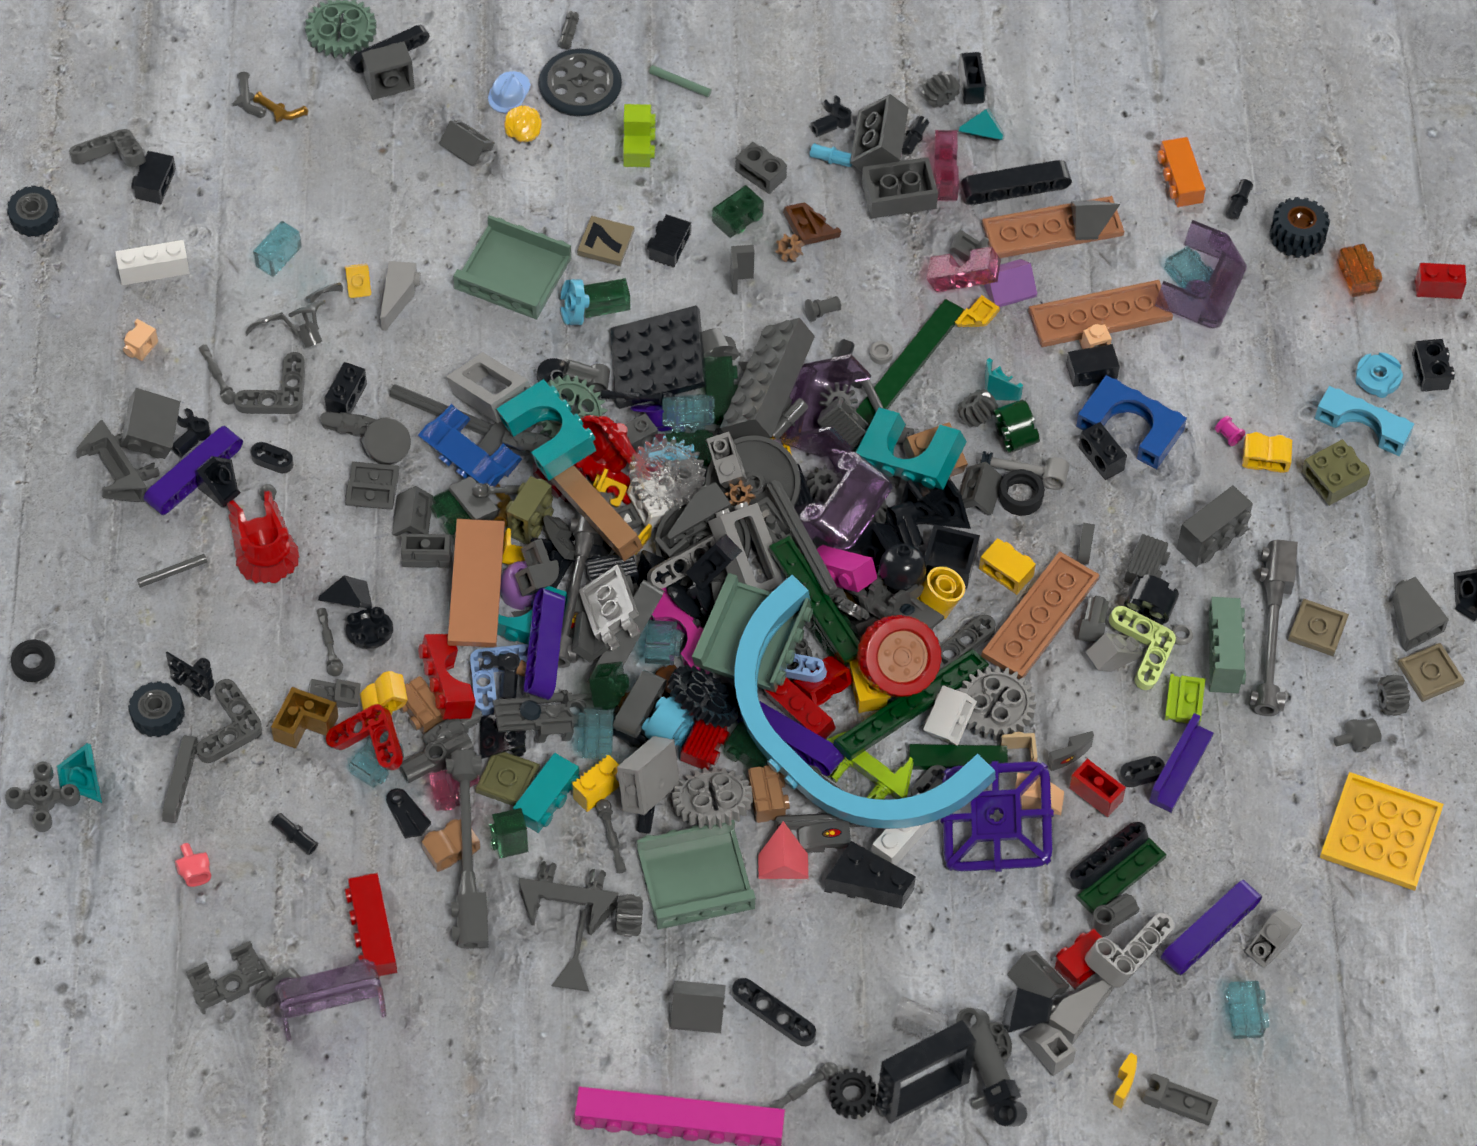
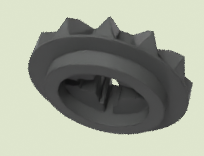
M836 596L833 601L837 604L836 607L858 621L862 619L867 621L870 616L868 611L843 596Z

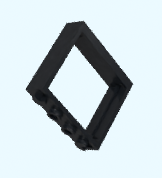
M964 1020L881 1062L878 1093L876 1094L877 1103L875 1105L879 1110V1115L882 1118L885 1117L889 1124L969 1083L976 1039ZM949 1058L947 1065L901 1088V1082Z

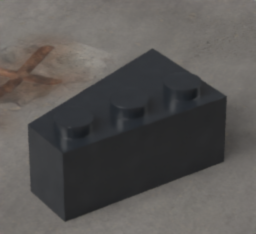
M851 841L825 878L824 892L831 894L832 892L842 893L850 898L860 897L869 899L872 903L902 909L914 891L916 876Z

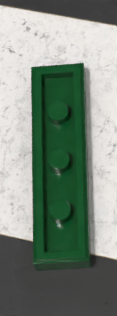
M909 744V758L911 757L914 763L912 770H928L935 765H941L946 769L963 766L977 754L988 764H992V761L1008 763L1007 746Z
M1148 838L1142 846L1092 886L1079 893L1077 900L1093 915L1098 906L1111 903L1162 862L1167 854L1154 841Z

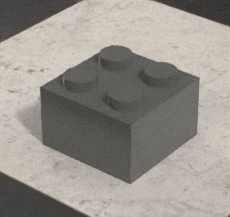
M404 41L362 53L364 80L372 100L415 89L412 59Z

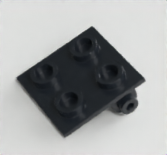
M167 651L166 656L171 679L180 686L185 685L190 688L191 692L197 697L203 696L210 701V690L214 686L210 661L206 658H200L191 666Z
M495 713L483 716L480 720L481 759L507 751H512L514 756H523L526 752V730L498 732Z

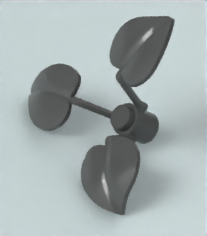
M334 283L316 290L305 297L306 300L310 299V304L288 314L289 317H293L302 313L305 324L299 326L300 331L282 312L253 322L247 328L246 335L248 336L261 323L272 320H284L294 331L297 338L301 337L305 348L322 342L318 331L316 312L326 302L325 300L315 302V300L322 293L331 291L343 292L342 284ZM307 313H312L313 323L312 321L309 322Z

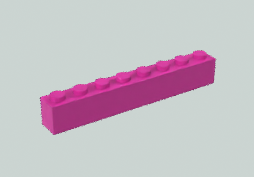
M579 1087L575 1110V1125L587 1130L604 1128L609 1132L615 1133L622 1130L631 1131L635 1135L657 1134L661 1138L676 1136L683 1137V1139L688 1141L703 1139L709 1140V1142L714 1144L730 1142L737 1146H781L785 1109Z

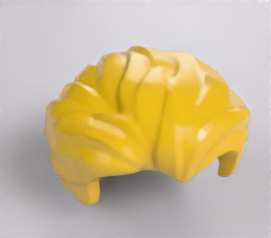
M526 105L510 109L504 121L507 136L516 138L518 142L533 141L540 134L542 126L538 111Z

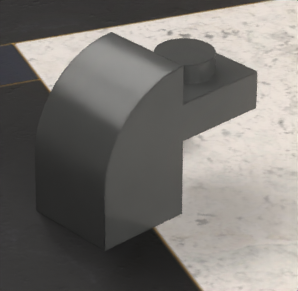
M721 328L702 331L705 369H708L717 358L735 361L740 355L735 341L732 337L724 336Z
M542 539L535 540L521 548L527 567L516 573L515 577L523 597L536 594L540 588L545 589L552 585L559 574L558 561L549 560Z

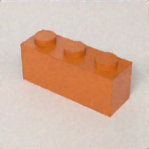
M1188 137L1162 141L1161 149L1157 152L1159 163L1163 164L1164 179L1170 185L1169 193L1171 199H1175L1177 207L1203 203L1206 189Z

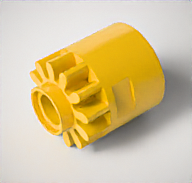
M935 567L927 574L925 581L921 584L924 588L922 594L917 599L942 614L944 619H946L965 593L964 581L957 572L950 568Z

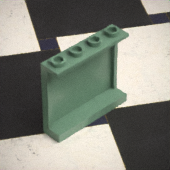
M488 215V226L464 268L462 270L457 269L453 275L454 289L537 320L572 259L571 245L562 240L547 237L543 233L528 230L524 226L509 223L502 218Z
M728 573L692 655L695 667L735 679L736 654L743 632L754 612L772 592L741 583L737 575ZM805 598L802 608L780 627L768 644L759 668L758 687L776 693L778 685L782 686L784 684L787 665L792 664L795 657V646L797 643H801L804 636V625L806 622H810L813 615V608H811L809 598Z
M731 820V826L722 823V828H719L717 824L713 825L712 829H709L708 825L699 828V825H694L690 829L681 831L671 830L666 834L657 836L647 835L637 840V852L657 930L755 909L756 897L754 890L751 889L735 833L734 820Z

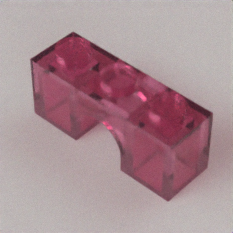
M935 130L933 145L934 179L938 190V200L957 201L958 198L957 130Z
M992 246L971 250L969 260L962 266L958 265L951 254L930 257L926 279L935 292L998 282L1001 259Z

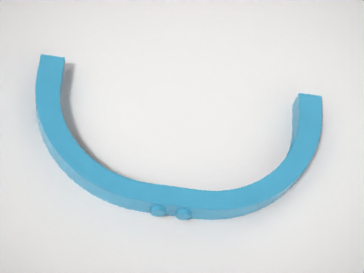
M791 575L754 612L741 637L735 661V689L743 722L758 749L769 760L767 763L776 773L780 771L785 776V782L792 789L797 788L815 805L829 814L857 825L885 829L908 828L937 821L967 805L996 780L995 770L977 754L944 783L922 794L902 799L880 800L859 797L825 781L773 730L761 709L758 699V673L765 650L780 627L802 608L805 598L810 600L809 590Z

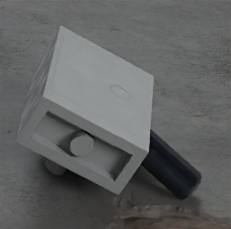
M656 736L650 738L631 756L625 758L617 767L618 772L616 773V780L619 781L623 811L639 814L637 831L645 834L651 833L655 805L670 793L675 786L679 785L680 780L675 741Z

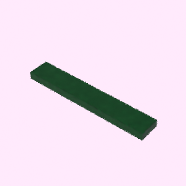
M791 536L770 545L769 551L787 579L793 575L809 590L811 608H813L812 617L843 665L856 659L860 642L830 596L824 594L809 564Z

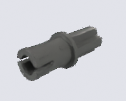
M798 398L785 413L782 412V416L772 436L779 440L792 425L795 426L794 422L808 409V404L801 398Z

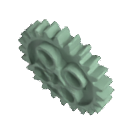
M328 0L327 4L320 2V8L314 6L313 13L309 12V19L305 20V31L308 42H311V47H317L318 53L325 50V56L333 53L334 58L338 54H342V57L345 58L346 53H350L353 56L355 50L358 52L362 50V46L368 48L369 42L374 41L373 35H376L377 26L374 13H371L370 7H364V2L357 4V0H352L351 2L348 0H336L334 2ZM344 13V15H343V21H344V23L341 24V16H342V14ZM341 29V37L340 40L337 41L339 38L338 32Z
M566 375L563 380L558 376L554 381L550 380L547 383L549 386H555L560 394L559 398L561 401L563 400L561 394L567 397L570 407L574 405L576 395L579 397L571 411L573 415L577 413L580 418L588 415L599 417L608 411L605 408H601L605 400H598L597 398L601 392L594 393V385L587 387L586 379L579 383L578 376L570 380L569 375ZM581 404L587 407L588 412L582 409ZM544 420L536 423L537 426H543L540 433L544 434L547 432L549 438H554L562 427L561 423L554 420Z

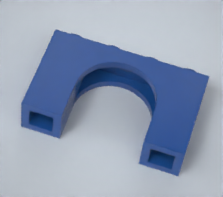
M1106 375L1079 412L1076 427L1084 431L1099 422L1105 426L1111 417L1119 413L1128 412L1141 416L1147 421L1151 430L1139 446L1137 459L1157 470L1184 432L1187 418L1180 412L1173 411L1162 405L1159 401L1152 400L1140 391L1131 389L1119 380Z

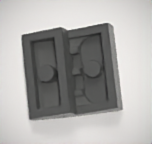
M352 461L345 505L393 510L399 466Z

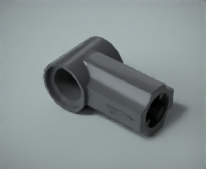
M568 359L563 370V378L569 375L570 380H572L575 376H578L579 383L586 379L587 387L594 385V393L608 390L610 368L604 364H593L590 366Z
M1089 597L1085 619H1082L1078 640L1096 643L1104 635L1106 628L1105 619L1109 601L1104 597Z
M1125 893L1108 905L1098 906L1092 917L1091 930L1095 929L1102 937L1109 936L1113 928L1139 912L1140 908L1137 905L1136 899L1132 895Z

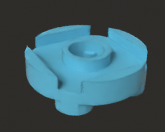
M582 279L566 280L563 284L560 298L565 300V307H561L562 319L565 324L582 325L585 308L589 307V295L584 292Z
M1379 352V355L1372 356V353L1367 354L1358 363L1355 381L1366 392L1374 394L1379 398H1384L1399 388L1403 378V372L1400 369L1401 365L1395 357L1387 353ZM1374 371H1375L1376 373H1379L1380 371H1382V372H1383V377H1378V376H1376L1375 373H1374Z

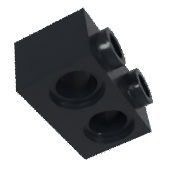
M1443 339L1416 341L1412 356L1421 392L1448 390L1451 380H1454L1455 373L1453 366L1449 364L1450 353L1448 347H1445Z
M347 362L343 363L324 397L326 412L352 413L367 386L366 370L364 368Z
M1101 422L1081 432L1078 447L1105 481L1124 471L1127 454Z
M725 534L685 573L703 590L742 550Z

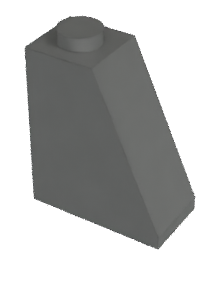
M1416 576L1409 580L1404 579L1395 586L1392 601L1402 646L1405 652L1443 633L1449 619Z

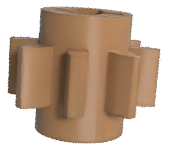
M784 234V238L776 241L779 249L775 252L778 255H782L781 259L785 262L789 258L796 262V258L803 255L801 247L805 244L802 241H798L799 237L796 234H793L791 238Z
M742 480L739 481V485L734 486L730 483L731 490L725 493L727 497L731 498L729 502L733 506L744 502L751 505V499L756 498L754 494H750L753 487L751 485L744 487ZM742 491L745 494V496H742L740 500H738L736 498V495H740Z

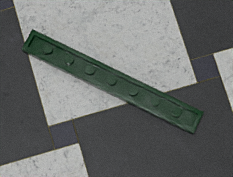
M945 298L874 387L884 409H889L955 326V321L965 309ZM868 396L856 409V412L870 425L876 412Z
M974 649L969 650L939 670L935 680L931 682L928 688L923 689L918 694L895 699L835 739L833 746L851 761L932 707L942 686L957 690L962 687L963 681L969 682L970 674L977 677V670L979 669L984 672L989 664Z

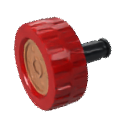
M905 615L886 616L881 620L875 621L862 635L861 641L858 644V667L863 678L875 690L889 696L908 697L928 688L931 682L935 680L940 670L942 651L934 631L924 622Z

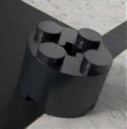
M1137 575L1126 596L1124 606L1163 625L1169 621L1178 600L1179 592L1176 588L1174 591L1168 588L1170 583L1152 575H1144L1143 578H1139V575Z

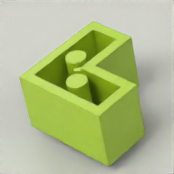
M624 104V167H650V159H655V145H651V141H655L656 114L651 113V104Z

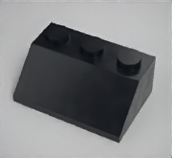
M873 522L844 551L873 558L877 574L882 554L889 547L902 543L891 525ZM889 586L887 588L893 594H896L899 591V589H894Z

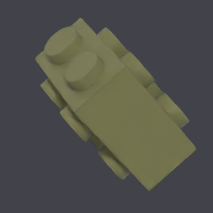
M1343 439L1306 458L1302 468L1304 476L1329 506L1367 486L1370 477L1368 466L1360 461L1354 449L1350 445L1348 446Z
M530 476L526 483L520 485L517 497L514 501L511 500L506 508L507 526L511 529V538L526 545L530 544L532 538L540 536L544 517L546 515L552 516L554 512L552 508L553 496L551 485L545 480Z

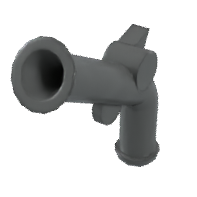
M248 72L238 73L237 78L240 82L241 95L236 98L232 105L239 106L247 113L259 116L260 118L265 117L266 109L264 107L260 108L250 104V101L254 99V94L249 92L248 79L250 74Z

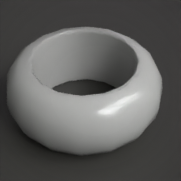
M1177 625L1172 629L1176 637L1175 643L1178 645H1187L1193 639V632L1186 625ZM1183 631L1187 633L1188 637L1184 639L1179 638L1176 632Z

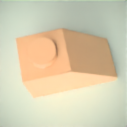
M1018 772L1015 789L1030 774ZM1040 777L1021 796L1022 809H1041ZM1050 782L1051 809L1054 810V814L1061 815L1064 791Z

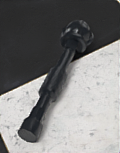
M602 390L601 392L602 399L620 398L625 399V401L637 402L646 400L659 403L660 406L664 405L667 407L674 405L676 401L675 395L671 392H661L655 395H644L641 392L627 391L625 393H618L610 390Z

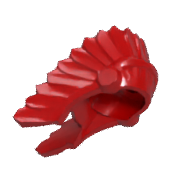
M588 415L582 417L584 429L589 428L595 436L596 440L593 443L596 451L576 463L575 466L582 468V472L589 475L591 481H595L597 475L602 476L605 468L608 469V478L627 486L622 501L626 505L630 504L632 501L627 494L630 486V477L621 470L629 463L647 482L651 479L652 475L645 466L644 460L632 447L627 437V427L623 423H615L606 416ZM610 486L606 489L607 493L613 492L615 498L619 496L618 488Z
M264 491L266 516L257 517L250 521L246 520L243 509L234 500L228 502L230 527L233 529L232 537L236 548V566L239 567L240 573L244 575L246 580H252L255 583H277L281 578H286L287 574L293 573L294 567L299 564L298 546L289 534L278 505L273 500L271 491Z

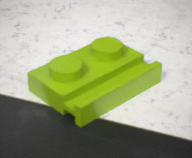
M1170 674L1165 720L1172 719L1176 720L1175 722L1188 724L1194 713L1202 715L1205 688L1204 678L1183 675L1178 677Z

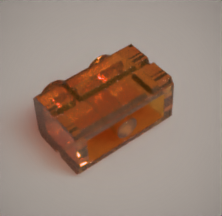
M1364 243L1354 245L1353 247L1341 248L1338 253L1337 263L1351 295L1358 297L1365 293L1377 292L1380 282H1382V274L1374 266L1373 253L1367 250Z

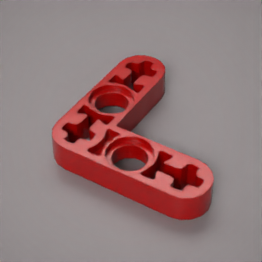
M374 704L335 725L327 733V744L340 751L371 736L379 765L394 771L402 764L403 754L391 713L380 704ZM362 721V729L355 733V725ZM388 731V739L381 743V735Z

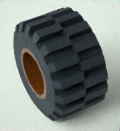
M1294 197V200L1289 198L1285 200V203L1281 202L1274 211L1270 228L1272 244L1278 246L1280 252L1284 251L1288 256L1295 255V258H1300V256L1306 258L1310 257V254H1317L1318 250H1321L1325 244L1330 225L1329 214L1324 211L1325 208L1322 205L1318 206L1317 201H1309V198L1305 197L1304 199Z

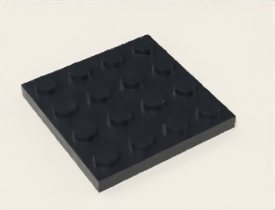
M697 305L611 328L616 392H641L644 395L671 392L676 395L707 387L701 316ZM616 398V405L619 409L649 402L646 400H641V402L625 401V399Z

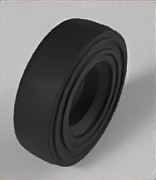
M36 639L24 641L17 645L11 654L12 670L19 679L26 682L44 680L52 673L55 667L54 652L44 641ZM38 654L42 657V662L38 667L28 668L24 665L26 656Z

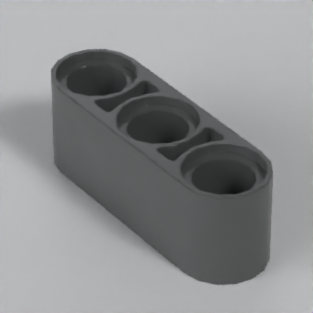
M643 670L614 720L613 728L637 738L642 731L643 723L650 717L656 703L661 698L666 688L667 679Z

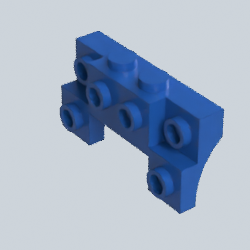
M450 404L438 418L426 424L418 436L440 454L438 458L448 467L453 464L457 468L456 473L462 478L473 477L477 483H488L489 486L496 487L504 476L508 477L522 461V458L505 444H502L493 455L489 456L483 449L460 433L471 419L455 408L454 405Z

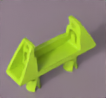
M846 732L833 736L827 740L831 743H834L835 739H837ZM864 751L851 761L845 757L831 775L827 777L830 778L832 776L833 782L837 783L848 767H853L876 785L866 798L884 800L887 795H891L895 799L907 798L914 763L910 757L904 766H901L894 774L888 767Z

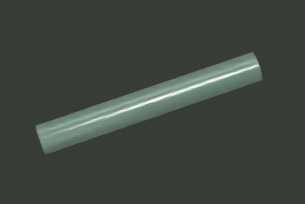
M652 65L649 69L650 74L706 97H709L712 89Z

